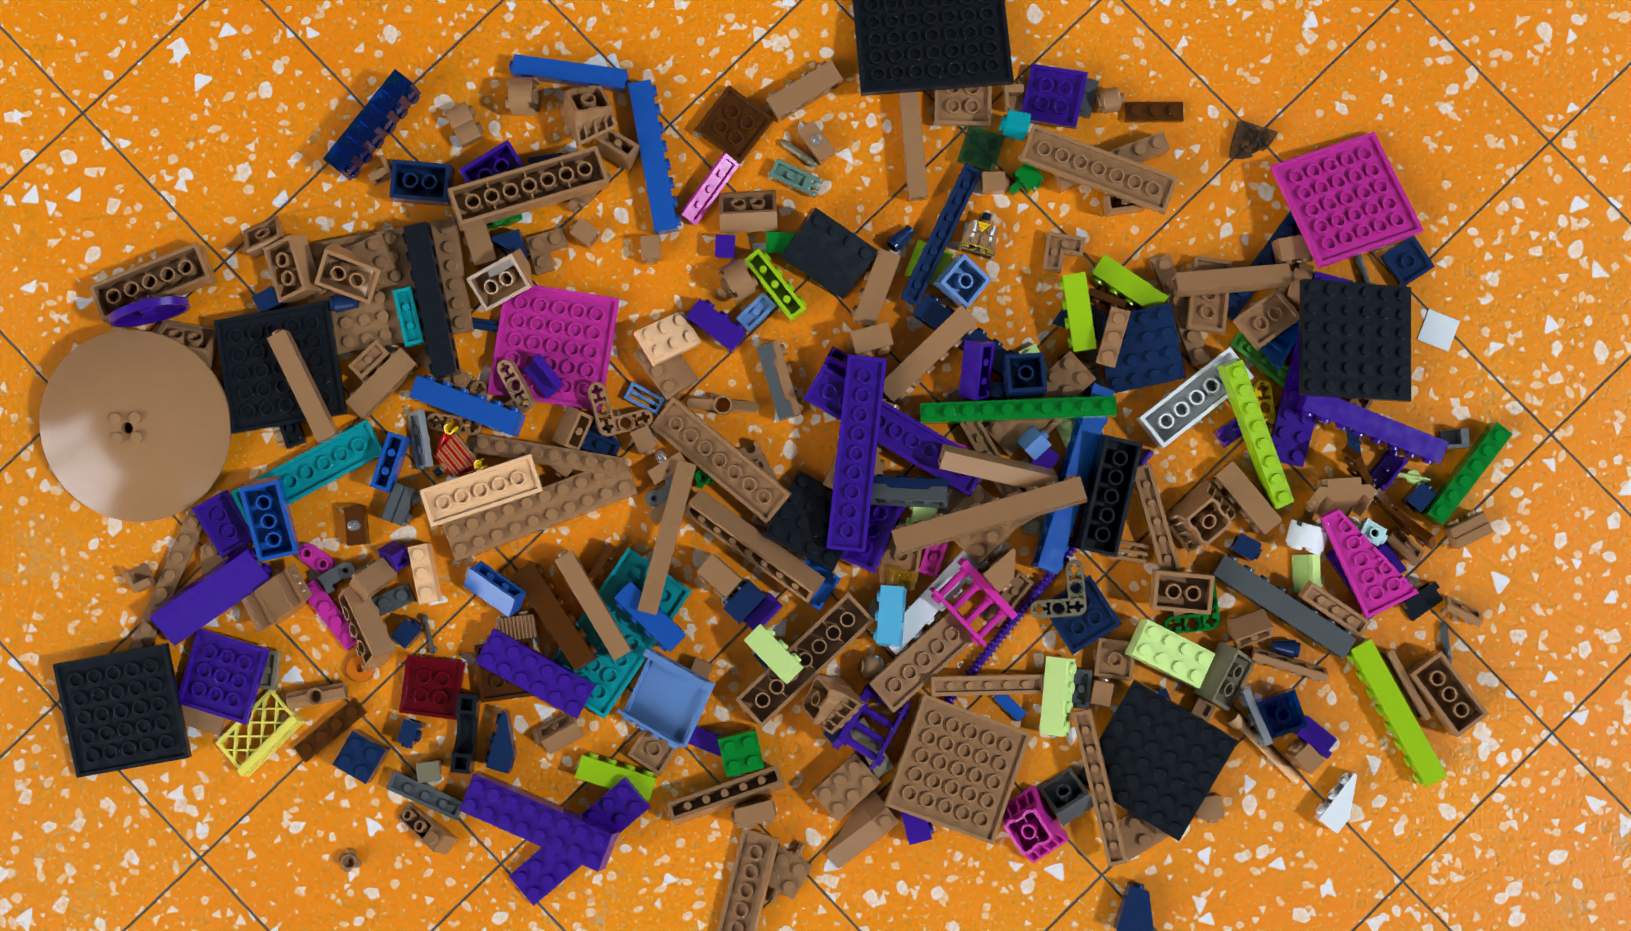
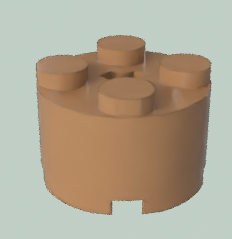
M512 77L507 79V89L509 91L505 105L514 116H538L536 112H540L542 102L541 91L537 90V85H540L538 78Z
M735 259L716 270L717 276L719 274L722 276L720 283L730 299L735 298L734 303H738L755 293L756 286L758 285L755 277L749 275L747 271L748 266L744 259Z

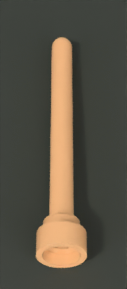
M1236 712L1229 718L1227 723L1232 728L1240 729L1294 784L1300 782L1299 777L1268 746L1262 747V744H1258L1255 733L1245 724L1244 717L1239 712Z

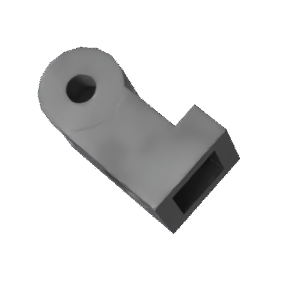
M673 475L665 479L666 485L658 490H652L647 493L646 502L649 506L656 507L667 500Z
M343 562L318 578L327 594H332L338 590L336 587L338 583L345 579H351V576L358 569L352 562Z

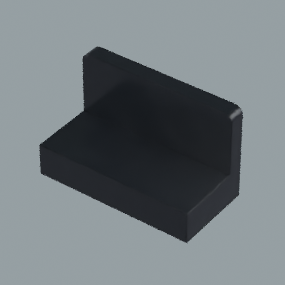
M1428 581L1417 589L1418 594L1398 603L1410 621L1416 620L1443 601V598L1437 591L1440 587L1436 581Z

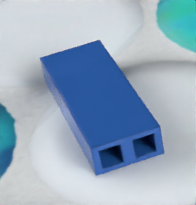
M996 695L993 698L1018 722L1026 714L1008 695Z

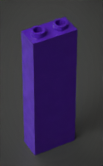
M247 544L151 610L149 618L175 646L272 578V568L266 562H259L255 548H251Z

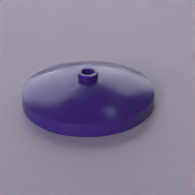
M143 296L140 300L126 304L109 314V321L111 326L136 327L153 324L187 312L190 309V303L188 298L182 296Z

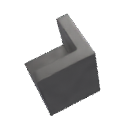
M1468 428L1439 431V438L1449 442L1446 450L1470 447Z

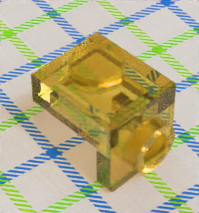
M888 566L885 585L904 586L906 589L914 590L917 583V571Z

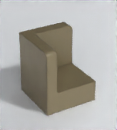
M443 759L416 763L418 783L441 780L440 764L443 763Z

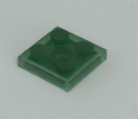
M969 125L957 162L961 164L966 163L985 172H994L1005 136Z

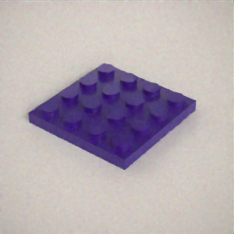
M200 628L196 632L179 690L181 705L242 724H249L270 649Z

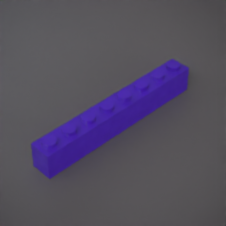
M1300 396L1295 407L1301 410L1300 414L1312 418L1314 415L1319 417V422L1328 425L1330 422L1336 424L1335 428L1347 431V429L1352 430V434L1357 437L1364 438V436L1370 438V442L1378 445L1385 443L1387 444L1386 448L1397 452L1400 449L1405 451L1404 455L1411 458L1418 456L1421 458V462L1432 465L1433 462L1441 463L1449 443L1339 398Z

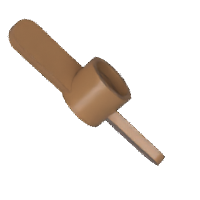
M720 395L716 398L689 397L687 399V406L691 409L715 410L719 415L723 416L731 412L757 413L759 411V404L757 402L731 400L725 395ZM720 399H727L730 402L728 411L720 412L717 410L716 404Z

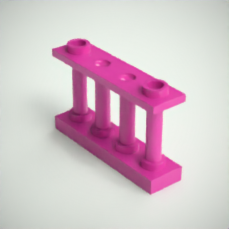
M962 557L957 561L961 566L959 568L960 571L939 591L932 586L929 590L933 593L931 597L938 604L941 602L970 632L971 636L969 638L976 645L980 643L985 647L988 644L982 638L1002 618L1008 617L1013 620L1018 614L971 563ZM969 575L974 580L972 585L950 605L943 597L961 579ZM982 589L986 593L985 599L963 619L957 610L977 590L980 591ZM995 603L999 607L998 612L976 633L969 624L990 604L993 605Z

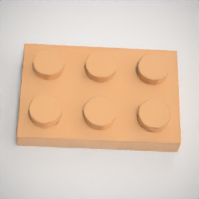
M679 311L641 328L634 333L635 338L653 367L702 343L683 311Z

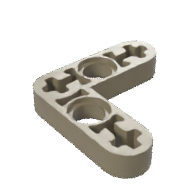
M1070 560L1065 568L1068 598L1033 602L1030 607V613L1034 618L1075 617L1085 613L1087 604L1084 571L1080 561ZM1072 564L1080 568V570H1077L1076 576H1081V580H1069V577L1073 578V571L1069 570ZM1079 583L1082 587L1079 593L1072 592L1070 589L1071 584ZM1065 602H1069V606H1075V603L1079 602V605H1083V608L1080 609V612H1076V609H1069L1070 613H1066L1067 605ZM1056 603H1060L1064 607V611L1060 614L1053 611V605ZM1046 604H1050L1049 610L1051 615H1047V611H1042L1041 615H1037V612L1033 611V609L1037 605H1040L1041 608H1047Z

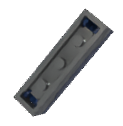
M880 474L873 478L871 505L948 509L949 481L942 477L926 479L922 476L907 478L902 475L888 477Z

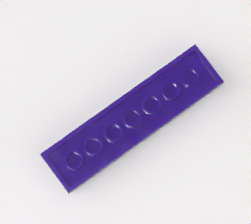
M625 777L581 815L621 833L651 806L629 779ZM542 847L512 872L509 877L534 906L577 870L581 864Z

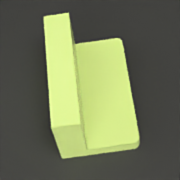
M1292 555L1293 593H1300L1308 580L1321 588L1320 555Z

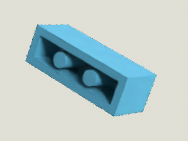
M881 585V589L877 591L879 610L875 612V621H878L877 629H874L873 638L879 646L902 647L907 592L904 586Z

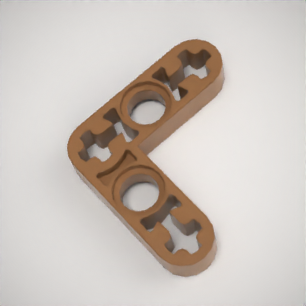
M510 359L500 361L497 365V371L512 397L511 400L503 404V407L513 406L521 409L520 413L524 414L534 407V396L516 363ZM505 365H509L510 368L508 369V371L505 372ZM514 380H518L520 382V388L518 390H514L512 387V382ZM527 398V405H523L522 402Z
M475 381L471 385L470 395L475 396L478 393L475 391V388L482 384L481 386L485 390L480 394L486 396V401H488V385L483 381ZM432 413L427 417L428 427L436 431L444 432L443 424H437L434 427L435 425L431 423L432 419H436V416L441 421H445V417H448L446 424L453 419H458L460 427L455 432L456 434L477 436V434L482 433L484 425L476 422L475 424L479 426L478 429L472 432V429L465 428V432H463L464 420H467L465 423L467 425H473L475 421L461 416Z
M594 382L588 387L587 394L600 435L610 437L640 429L652 423L653 415L647 409L614 417L605 386L602 383ZM594 386L597 389H601L599 398H604L605 401L594 403V400L598 399L596 393L592 394ZM603 404L606 406L607 413L605 415H600L597 412L598 405ZM641 413H643L644 416H648L646 423H644V421L641 420L636 422L637 426H635L634 419L641 417ZM609 416L610 419H607L606 422L608 426H612V429L609 430L610 433H607L606 430L603 431L602 428L605 426L604 420L600 422L599 419ZM622 418L630 420L631 425L629 428L621 426L620 421Z

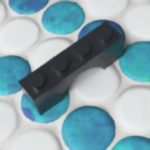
M462 692L457 695V735L452 751L450 772L464 774L474 772L481 702L480 694Z

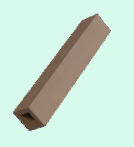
M918 92L898 93L908 202L927 200L928 191Z
M1289 263L1176 272L1171 281L1175 298L1287 288L1292 282L1293 271L1290 270Z
M282 329L272 332V336L268 337L267 340L317 442L325 443L339 436L340 433L291 333Z
M943 444L938 459L940 469L1026 489L1033 486L1038 488L1044 487L1050 481L1058 483V477L1054 469Z
M566 549L557 555L558 559L554 560L613 660L615 661L632 651V647L575 552L572 550L568 552Z

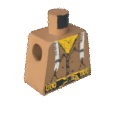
M982 212L979 221H971L958 251L993 260L996 251L998 227L990 224L992 214Z

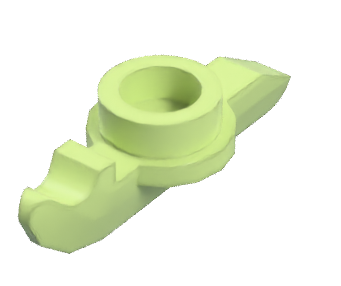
M1410 470L1407 473L1400 472L1397 475L1398 477L1406 478L1410 484H1416L1419 481H1431L1427 477L1420 476L1416 470Z

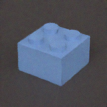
M960 254L955 256L933 284L958 308L961 305L968 308L992 279L966 254Z

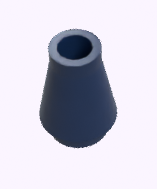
M906 225L901 230L890 235L886 241L888 247L894 252L902 251L914 234V230L909 225Z
M339 294L330 296L331 312L336 311V313L359 308V300Z
M1272 640L1271 651L1292 659L1293 657L1298 658L1301 643L1296 642V640Z

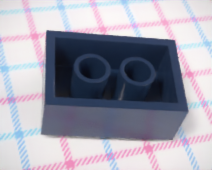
M393 160L389 198L394 202L451 207L448 188L453 187L455 169L450 164Z

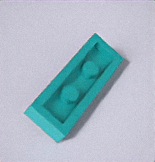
M409 286L393 290L405 347L426 343L421 330L422 324L418 315V306L413 287Z

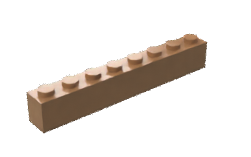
M700 490L688 502L684 515L805 602L809 603L821 588L826 578L778 544L764 538L763 533L703 490Z

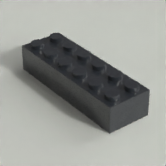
M1099 435L1086 492L1087 502L1083 505L1074 544L1075 548L1113 557L1118 556L1143 443L1109 435Z

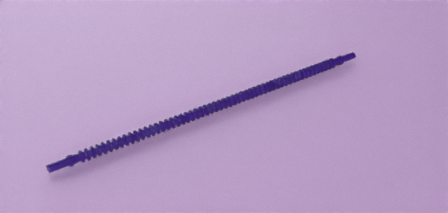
M1147 449L1139 459L1138 466L1146 464L1154 452ZM1074 536V541H1070L1069 549L1064 555V566H1066V561H1070L1069 557H1073V552H1077V548L1074 547L1076 536ZM1046 572V575H1042L1043 579H1039V584H1035L1036 588H1032L1033 591L1028 592L1029 596H1025L1026 600L1021 601L1022 605H1018V610H1014L1018 615L1013 620L1007 618L1008 622H1004L1005 626L1000 627L1001 631H997L998 634L993 636L994 639L990 640L991 643L986 645V649L983 648V653H979L980 657H976L977 660L975 662L972 661L973 665H969L970 669L965 670V675L979 673L978 670L982 669L981 666L985 665V661H989L988 657L993 656L992 652H996V647L999 648V644L1003 643L1002 640L1007 639L1006 635H1010L1009 631L1014 630L1013 626H1017L1016 623L1021 621L1020 618L1024 617L1023 614L1028 613L1027 609H1030V605L1034 600H1038L1037 597L1042 596L1041 592H1045L1044 588L1049 587L1048 583H1052V578H1056L1055 574ZM944 696V701L950 704H954V699L957 700V696Z

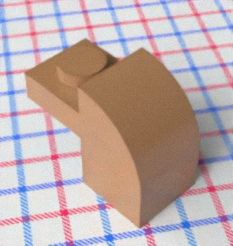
M1295 261L1292 270V282L1286 292V298L1291 304L1300 306V280L1312 279L1314 266Z

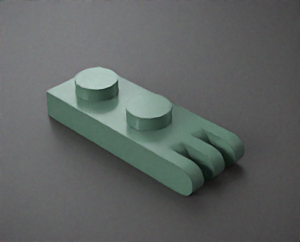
M778 158L769 174V177L813 198L817 194L811 191V188L816 191L820 189L814 182L818 184L823 183L822 179Z

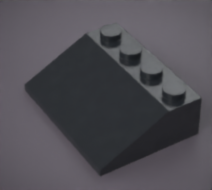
M815 207L809 210L780 257L844 299L870 265L878 250Z

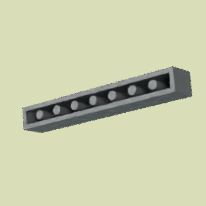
M1228 554L1227 556L1221 555L1209 573L1214 575L1215 579L1338 658L1345 659L1356 641V638L1351 636L1353 633L1344 627L1340 629L1331 618L1320 616V611L1311 606L1307 608L1303 605V600L1296 596L1290 597L1286 594V589L1279 585L1273 586L1270 584V579L1263 575L1259 577L1253 573L1255 570L1246 564L1242 566L1237 563L1238 559L1233 555Z

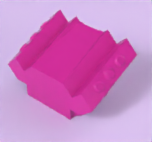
M1032 785L1008 801L1002 818L1005 823L1003 827L1022 855L1025 854L1031 862H1037L1069 840L1066 831L1061 828L1059 820L1054 816L1046 800L1040 796L1039 789Z

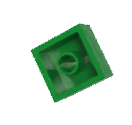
M755 727L717 736L726 777L765 768Z

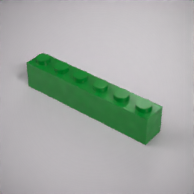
M1498 422L1488 424L1435 493L1436 496L1420 514L1434 525H1444L1512 436V433Z

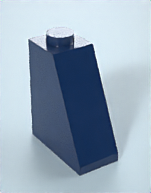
M1136 881L1133 884L1127 882L1113 926L1116 931H1154L1150 894L1144 888V884Z

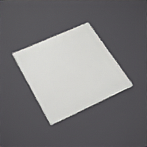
M1429 309L1417 340L1449 352L1460 321Z

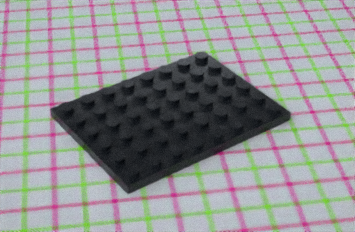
M852 0L861 96L1013 85L1014 77L1005 0Z

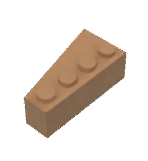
M351 587L343 588L338 595V600L345 620H350L349 632L351 638H356L357 655H362L364 664L361 667L363 672L385 665L395 651V643L388 635L387 626L381 620L378 607L374 605L371 597L363 602Z

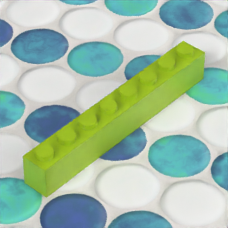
M1232 358L1218 364V371L1267 502L1275 509L1295 502L1243 359Z
M1364 638L1353 644L1346 657L1356 667L1358 679L1366 685L1365 691L1370 699L1373 698L1376 703L1375 709L1380 716H1383L1387 731L1393 734L1395 746L1398 750H1402L1404 754L1403 760L1413 770L1414 774L1412 776L1416 783L1429 787L1447 777L1372 639Z

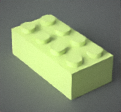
M1140 619L1124 653L1189 687L1200 689L1215 656V653L1149 619Z

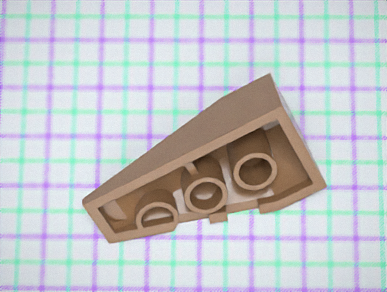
M875 790L871 791L856 805L826 853L838 869L899 823L898 818L889 807L884 805L885 802Z

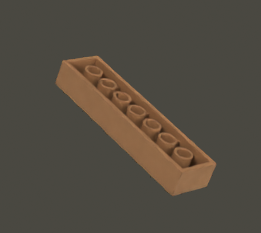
M593 146L448 188V196L460 231H464L607 189L609 178L598 147Z
M847 592L787 649L790 654L794 652L801 659L799 663L804 667L788 684L782 681L768 667L735 700L762 728L875 620Z

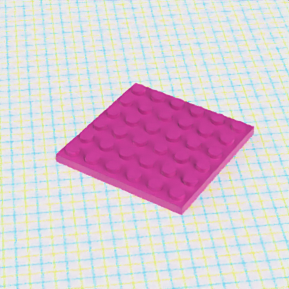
M1375 132L1274 164L1270 168L1318 269L1421 234L1424 231Z
M533 285V287L503 302L487 393L512 398L497 371V365L500 361L510 359L516 363L536 402L592 410L587 390L594 382L602 383L606 388L620 299ZM538 353L543 356L565 384L564 387L548 399L544 397L524 371V368L534 361L533 357ZM505 365V372L508 371V369L510 368L509 365ZM514 380L512 382V387L514 390H518L520 388V382L518 380ZM596 386L592 390V394L596 393L598 398L594 400V403L604 400V398H599L601 389H597ZM603 404L597 406V411L602 412Z

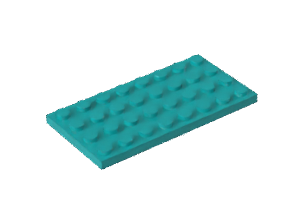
M629 547L598 592L633 650L614 661L584 611L576 624L585 630L587 634L585 638L589 643L594 644L599 658L581 671L574 670L560 648L552 658V660L596 684L585 706L603 719L609 714L645 661L646 657L643 656L645 649H653L658 642L654 636L650 638L643 631L644 627L640 623L637 625L629 618L631 614L626 609L622 611L615 604L617 600L614 597L630 581H633L643 591L650 561ZM667 574L659 607L673 620L692 590Z

